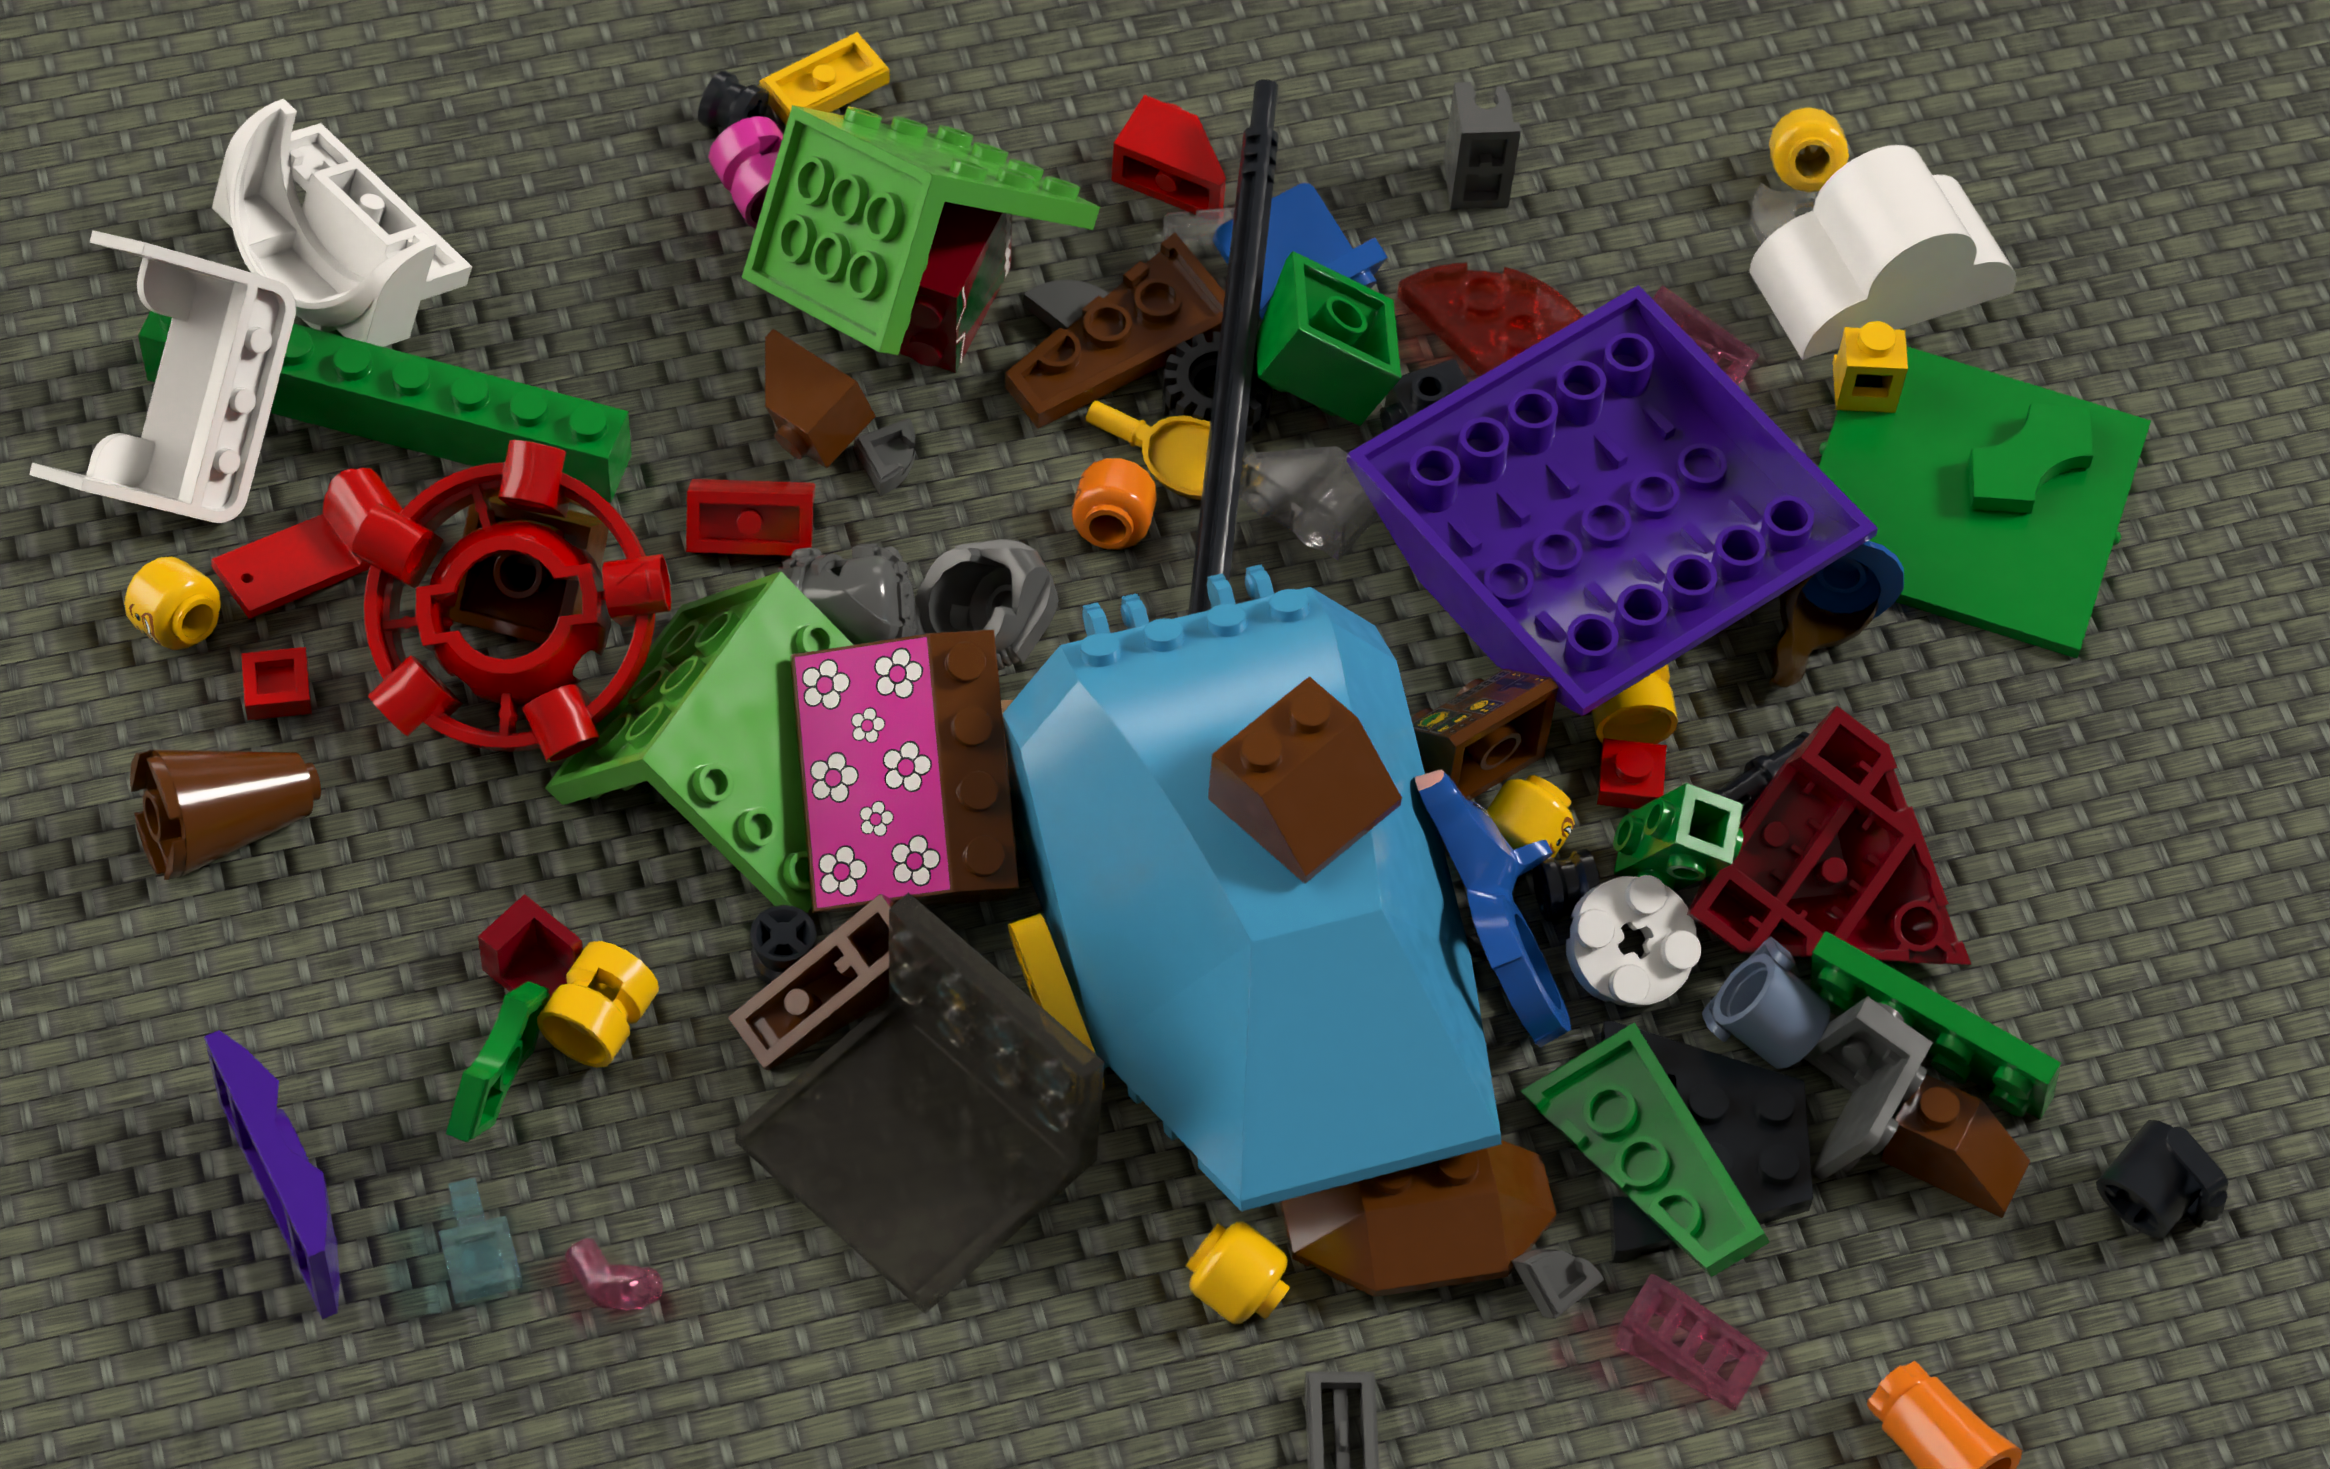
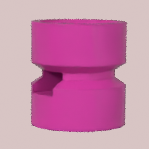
M760 116L745 118L730 125L719 134L711 145L708 156L712 168L724 187L731 192L733 202L743 218L754 229L757 227L783 138V134L775 122L770 118Z

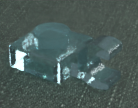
M475 1177L449 1183L450 1200L457 1227L439 1231V1239L455 1304L522 1288L521 1273L506 1215L485 1220Z

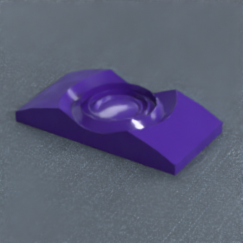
M220 1030L204 1036L222 1110L322 1320L337 1314L340 1290L337 1238L333 1230L324 1174L309 1162L290 1119L284 1110L277 1108L279 1080L246 1048Z

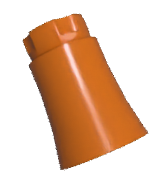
M1915 1361L1905 1366L1900 1365L1890 1372L1879 1383L1876 1391L1868 1399L1867 1407L1883 1422V1431L1900 1447L1917 1469H2016L2021 1460L2022 1450L1989 1427L1965 1406L1939 1378L1930 1377Z

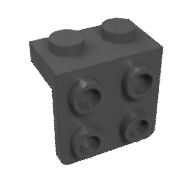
M1866 997L1829 1022L1820 1040L1804 1057L1809 1063L1852 1092L1850 1099L1811 1168V1173L1820 1180H1824L1840 1169L1846 1173L1849 1172L1861 1157L1869 1151L1874 1155L1881 1152L1891 1140L1898 1127V1122L1892 1118L1901 1101L1906 1102L1913 1096L1927 1073V1070L1921 1066V1063L1932 1042L1904 1023L1903 1017L1895 1009L1886 1004L1875 1002L1869 997Z

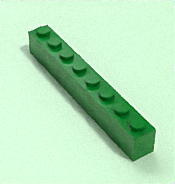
M150 311L141 328L138 338L147 381L155 382L172 317ZM294 323L270 413L473 467L505 462L510 440H522L552 446L566 452L563 473L581 481L610 503L632 456L629 411Z

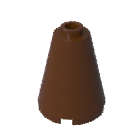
M150 749L136 753L131 762V792L140 790L144 792V811L134 813L137 829L152 869L156 874L165 873L164 880L180 878L311 815L313 801H317L321 797L320 779L314 764L311 762L305 763L297 752Z

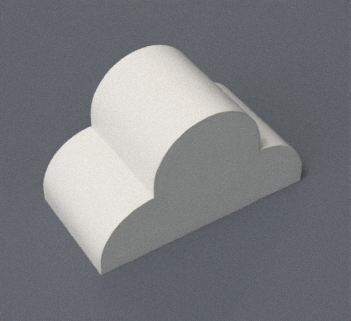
M1890 145L1871 150L1841 167L1821 188L1816 197L1813 211L1790 220L1773 232L1755 253L1749 270L1802 360L1839 349L1845 327L1862 328L1868 322L1880 321L1890 325L1893 329L1899 330L2012 294L2016 284L2014 269L1960 184L1954 178L1947 175H1932L1919 153L1913 148L1904 145Z

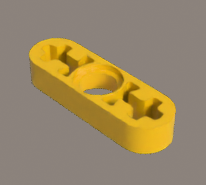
M1039 913L1008 924L1016 957L1069 1096L1072 1100L1104 1090V1079L1096 1053L1043 916Z

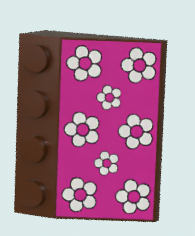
M994 629L928 633L792 654L790 656L812 913L858 911L879 894H883L906 907L1007 900L1019 888Z

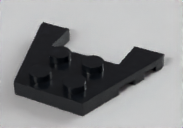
M1604 1021L1601 1031V1042L1628 1026L1615 1021ZM1640 1030L1758 1223L1761 1225L1809 1211L1813 1201L1804 1081ZM1612 1197L1609 1209L1612 1263H1625L1636 1260L1640 1252L1665 1245L1668 1250L1679 1248L1628 1197Z

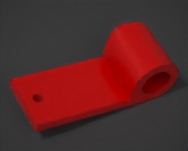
M370 468L347 469L337 474L331 480L323 501V514L212 558L211 567L248 619L369 570L371 564L353 555L351 551L352 543L361 523L377 504H383L398 513L403 508L375 471Z

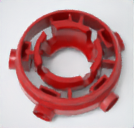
M510 440L505 462L474 466L453 473L418 494L400 513L383 504H377L361 523L352 543L351 551L353 555L371 564L365 586L364 623L373 660L383 678V681L368 694V697L381 713L407 737L422 723H425L432 729L473 747L506 752L541 749L546 762H555L579 753L596 743L600 737L594 725L602 721L619 705L637 681L651 647L655 613L671 611V587L666 561L663 554L646 556L637 536L619 512L595 490L562 472L566 455L564 450L529 441ZM498 496V499L513 509L563 518L567 517L569 502H572L586 509L604 523L616 538L627 559L603 562L601 572L595 558L587 550L577 548L564 539V533L552 525L533 520H503L496 522L494 517L495 511L491 507L489 498ZM475 503V510L479 515L482 526L457 541L435 568L429 585L418 587L444 541L434 531L451 516ZM502 551L530 555L542 562L551 572L554 579L579 581L582 591V614L558 617L557 624L550 637L539 648L527 655L514 659H497L483 655L472 648L463 638L460 631H451L450 629L453 625V620L450 618V608L455 606L460 589L458 585L464 574L476 562H481L487 557ZM406 584L416 590L415 617L404 616L399 619L400 601L403 586ZM611 619L622 627L635 626L629 649L619 670L608 686L591 702L587 692L577 686L581 680L573 675L575 665L589 651H594L600 656L602 655L607 644ZM419 632L422 646L434 653L439 664L447 674L457 676L471 688L472 693L480 698L501 704V709L498 713L500 717L499 732L478 729L463 724L451 717L463 703L425 662L412 655L406 658L401 633ZM517 706H524L523 712L532 731L516 733V722L519 718Z

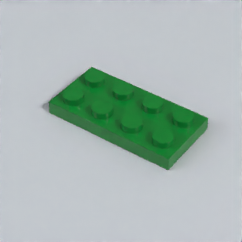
M1824 932L1812 952L1810 988L1828 1002L1832 1014L1840 1016L1866 997L1892 1007L1903 1017L1904 1023L1932 1042L1926 1056L1933 1059L1931 1066L1937 1072L1956 1083L1965 1084L1969 1079L1991 1092L1989 1095L1990 1100L2012 1115L2023 1117L2027 1112L2041 1120L2054 1098L2061 1066L2060 1061L1831 933Z

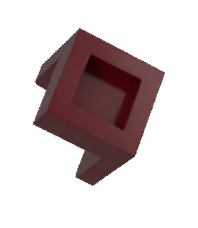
M525 894L478 936L481 965L485 973L509 992L528 981L548 988L549 999L560 985L567 984L566 974L583 951L582 941L576 934Z

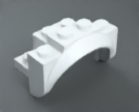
M285 99L273 102L247 119L231 139L225 153L212 209L233 228L236 243L244 263L251 273L279 280L286 284L295 298L296 316L304 320L313 329L328 333L338 330L344 337L382 347L410 338L420 301L466 286L472 266L321 123L292 131L297 111ZM293 179L306 191L302 207Z

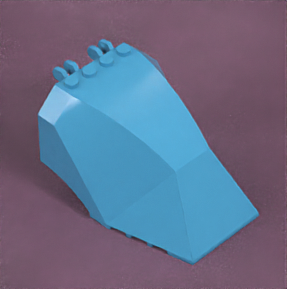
M1262 564L1246 568L1245 586L1251 601L1236 604L1228 580H1226L1223 573L1207 577L1206 586L1212 608L1208 611L1174 619L1162 618L1149 622L1145 605L1140 600V596L1137 593L1123 596L1121 616L1124 625L1127 627V630L1110 633L1106 615L1098 603L1084 605L1082 616L1088 637L1080 641L1060 645L1002 714L1017 850L1041 904L1060 961L1100 1067L1102 1069L1110 1067L1128 1085V1096L1136 1104L1144 1102L1163 1121L1164 1133L1172 1141L1179 1138L1197 1156L1198 1168L1240 1211L1500 1145L1501 1132L1472 959L1441 835L1426 809L1415 782V777L1423 775L1425 772L1397 660L1376 626L1312 587L1298 590L1285 589L1274 593L1271 579L1264 570V567H1262ZM1310 676L1359 718L1398 789L1402 801L1397 809L1304 884L1208 799L1212 754Z

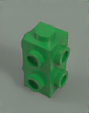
M1685 783L1625 815L1615 832L1613 845L1618 854L1614 875L1619 877L1654 876L1660 879L1665 886L1677 892L1731 865L1738 856L1743 843V831L1739 828L1743 804Z

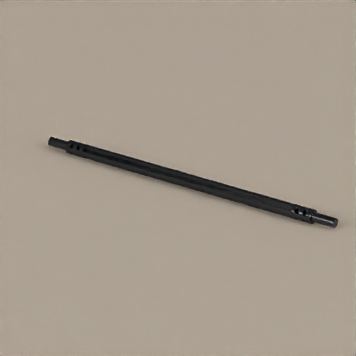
M1268 79L1258 80L1255 83L1250 127L1243 132L1188 615L1208 611L1212 608L1206 586L1207 577L1223 573L1228 582L1230 580L1279 135L1274 130L1278 84Z

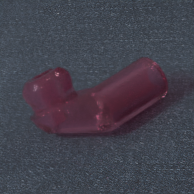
M592 1238L576 1242L565 1253L566 1261L588 1297L600 1308L637 1310L642 1309L648 1304H654L661 1297L663 1281L655 1269L650 1267L641 1268L637 1265L609 1264Z

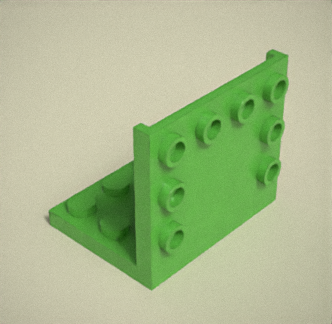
M792 105L742 278L878 352L898 355L904 334L910 323L911 311L920 281L928 264V255L944 202L1090 230L1094 229L1100 207L1078 196L1080 186L1050 176H1046L1045 180H1043L1044 169L1015 159H1010L1008 163L1006 162L1008 157L1007 151L979 142H974V145H971L974 136L959 129L940 125L937 134L927 132L928 126L904 117L894 116L892 124L888 125L881 123V116L855 107H847L844 116Z
M781 571L683 604L650 647L645 665L626 697L610 714L594 725L600 737L599 740L590 747L568 757L545 789L562 805L586 798L595 800L606 792L620 788L627 791L638 783L648 781L775 906H794L808 913L812 907L790 656L792 654L844 647L853 644Z

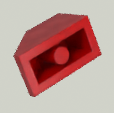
M1144 94L1113 144L1111 181L1218 224L1223 216L1226 176L1199 117L1175 104L1165 103Z

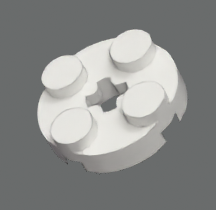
M1650 875L1640 877L1622 876L1593 887L1577 902L1570 917H1574L1570 926V938L1566 939V955L1574 976L1592 996L1604 1002L1611 1001L1626 1007H1643L1670 997L1688 979L1692 967L1699 961L1701 955V944L1697 938L1695 922L1693 918L1687 915L1689 910L1687 905L1676 892L1665 886L1660 879ZM1624 924H1628L1633 931L1640 929L1645 937V941L1642 944L1644 953L1640 958L1634 952L1623 954L1618 947V944L1625 938L1621 930Z

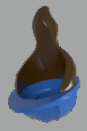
M1867 541L1780 595V615L1784 629L1781 631L1780 640L1771 652L1773 673L1769 680L1771 686L1775 688L1789 687L1800 682L1806 670L1809 654L1813 650L1837 647L1857 637L1872 619L1880 616L1895 603L1904 590V567L1893 552L1881 544Z

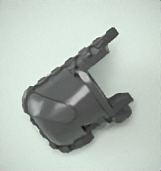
M860 544L852 547V558L843 559L837 554L822 555L821 551L817 548H800L793 551L791 559L783 562V567L777 568V572L781 571L788 579H791V582L853 645L914 636L917 626L914 623L915 598L913 586L908 577V566L902 560L903 556L892 546L884 548L879 547L877 544Z

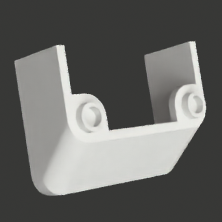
M93 230L90 243L142 257L137 278L139 298L150 311L172 317L141 438L116 433L102 439L92 452L86 476L32 463L29 475L81 491L213 523L231 521L241 513L249 496L296 315L294 295L290 288L279 280L146 242Z

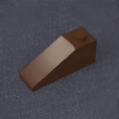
M879 894L728 1018L761 1066L769 1071L889 1001L941 960L943 956L908 907L883 894Z

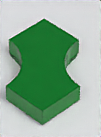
M2030 403L2024 427L2014 437L1993 446L1972 447L1968 459L1970 509L2031 514L2035 503V495L2048 480L2066 472L2086 471V469H2089L2094 457L2091 407Z
M528 981L504 996L500 1012L484 1047L474 1062L462 1074L446 1135L468 1142L496 1124L502 1103L511 1083L523 1063L534 1053L540 1032L537 1017L549 1001L550 994L548 993V988Z

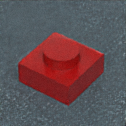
M306 647L241 653L247 720L312 714Z
M1603 738L1600 752L1597 805L1638 809L1663 796L1667 745Z

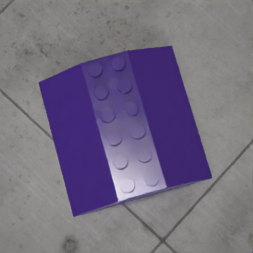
M1639 285L1347 453L1346 459L1407 563L1426 590L1496 666L1501 669L1551 677L1559 686L1556 701L1581 716H1584L1875 537L1878 531L1874 523Z

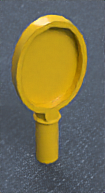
M1097 400L1091 404L1086 415L1087 423L1129 442L1132 447L1138 446L1142 448L1144 462L1148 469L1165 488L1178 495L1201 500L1210 428L1209 421L1182 415L1167 417L1150 426L1146 424L1145 420L1139 421ZM1244 460L1242 463L1241 481L1244 475Z

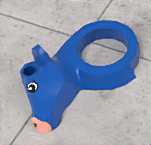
M1443 770L1416 776L1415 782L1426 809L1434 821L1467 890L1473 922L1490 966L1495 970L1520 1021L1533 1038L1535 1044L1542 1047L1571 1030L1570 1018L1559 987L1535 937L1513 900L1512 892L1517 877L1541 864L1553 852L1547 840H1540L1513 850L1500 833L1488 812L1480 804L1467 800Z

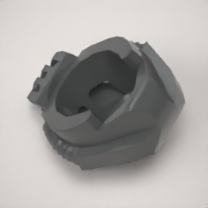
M997 539L955 545V549L943 553L935 560L920 584L915 598L918 606L915 608L914 623L917 626L915 635L994 629L998 670L1004 669L1006 666L1009 667L1013 663H1018L1019 660L1023 664L1050 625L1057 609L1059 599L1052 575L1035 549L1016 540Z

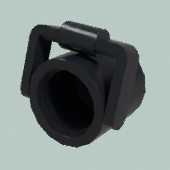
M2148 1120L2096 1181L2099 1194L2114 1213L2138 1231L2154 1238H2164L2184 1213L2198 1228L2203 1227L2208 1222L2218 1220L2223 1214L2229 1185L2224 1172L2186 1129L2172 1127L2158 1120Z

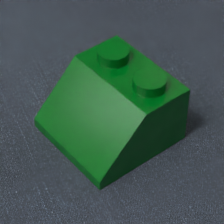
M1292 251L1284 263L1257 333L1258 378L1264 380L1277 391L1289 392L1316 405L1328 415L1340 416L1361 426L1401 379L1394 300Z

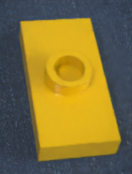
M856 32L759 80V86L767 90L769 96L768 105L787 125L792 105L830 113L890 83V69L862 36Z

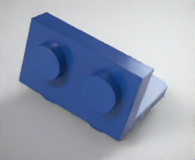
M1298 184L1272 198L1259 316L1263 320L1284 263L1292 251L1370 289L1377 283L1374 275L1388 258L1376 238L1353 249L1318 192L1311 184ZM1233 219L1220 225L1213 234V242L1227 265L1229 262Z

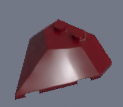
M1835 706L1780 767L1739 825V828L1743 831V843L1738 856L1731 865L1703 879L1687 915L1738 953L1753 954L1766 939L1772 937L1787 949L1791 956L1812 957L1813 950L1824 932L1827 931L1879 961L1971 965L1963 941H1958L1945 905L1949 903L1912 806L1908 807L1894 769L1897 768L1889 744L1841 708Z

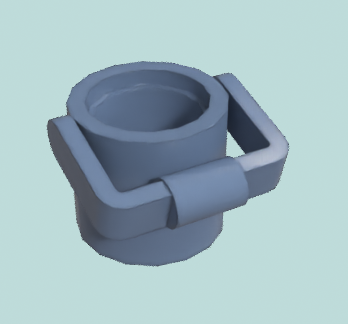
M1769 937L1746 961L1729 975L1719 992L1704 1008L1702 1016L1708 1029L1721 1041L1726 1042L1733 1035L1771 1066L1781 1069L1788 1068L1799 1062L1814 1048L1827 1027L1830 1008L1824 998L1790 972L1796 964L1790 952L1774 938Z

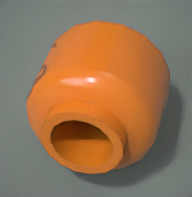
M1105 458L1092 463L1082 473L1071 509L1074 527L1085 540L1092 545L1104 549L1122 550L1136 545L1146 536L1151 524L1157 500L1155 482L1149 473L1137 463L1122 458Z

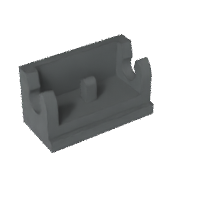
M1454 82L1443 158L1450 209L1509 207L1521 134L1520 122L1513 121L1510 96L1503 87L1497 86L1494 98L1497 106L1492 109H1483L1475 103L1476 93L1471 82Z

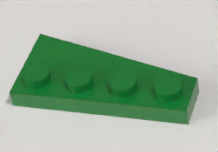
M1635 1022L1521 1090L1524 1098L1710 1277L1715 1276L1770 1243Z

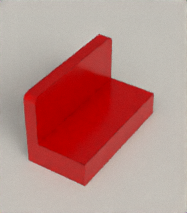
M692 479L687 490L686 552L792 556L793 551L796 549L812 548L815 483Z

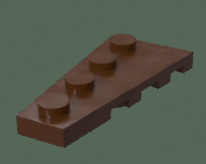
M1174 232L1161 243L1159 253L1147 263H1143L1140 260L1123 275V282L1106 297L1102 298L1098 295L1082 309V317L1066 330L1058 328L1005 372V388L1039 429L1165 366L1170 353L1176 356V346L1183 341L1192 348L1193 336L1203 333L1206 342H1212L1213 332H1221L1225 292L1176 232Z

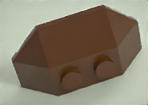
M1501 1140L1500 1145L1280 1201L1292 1259L1308 1267L1312 1264L1334 1279L1373 1297L1508 1277L1515 1269L1511 1261L1529 1252L1542 1233L1551 1226L1556 1218V1210L1542 1155Z

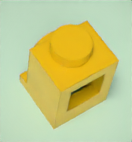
M1880 321L1868 322L1862 328H1844L1838 355L1834 354L1833 358L1836 410L1896 413L1908 371L1905 330L1893 329L1890 325ZM1857 375L1881 376L1882 388L1854 386Z

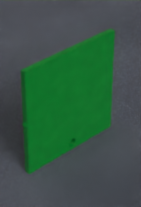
M1906 346L1908 371L1896 413L1838 410L1828 441L1822 442L1819 446V453L1822 455L1818 468L1878 528L1877 535L1868 541L1885 546L1898 557L1904 567V590L1895 602L2077 659L2112 546L2117 545L2121 540V534L2117 530L2151 420ZM1857 375L1854 386L1882 388L1881 376ZM2030 403L2091 407L2094 457L2089 469H2086V471L2066 472L2048 480L2037 491L2031 514L1970 509L1968 459L1972 447L1993 446L2014 437L2024 427Z

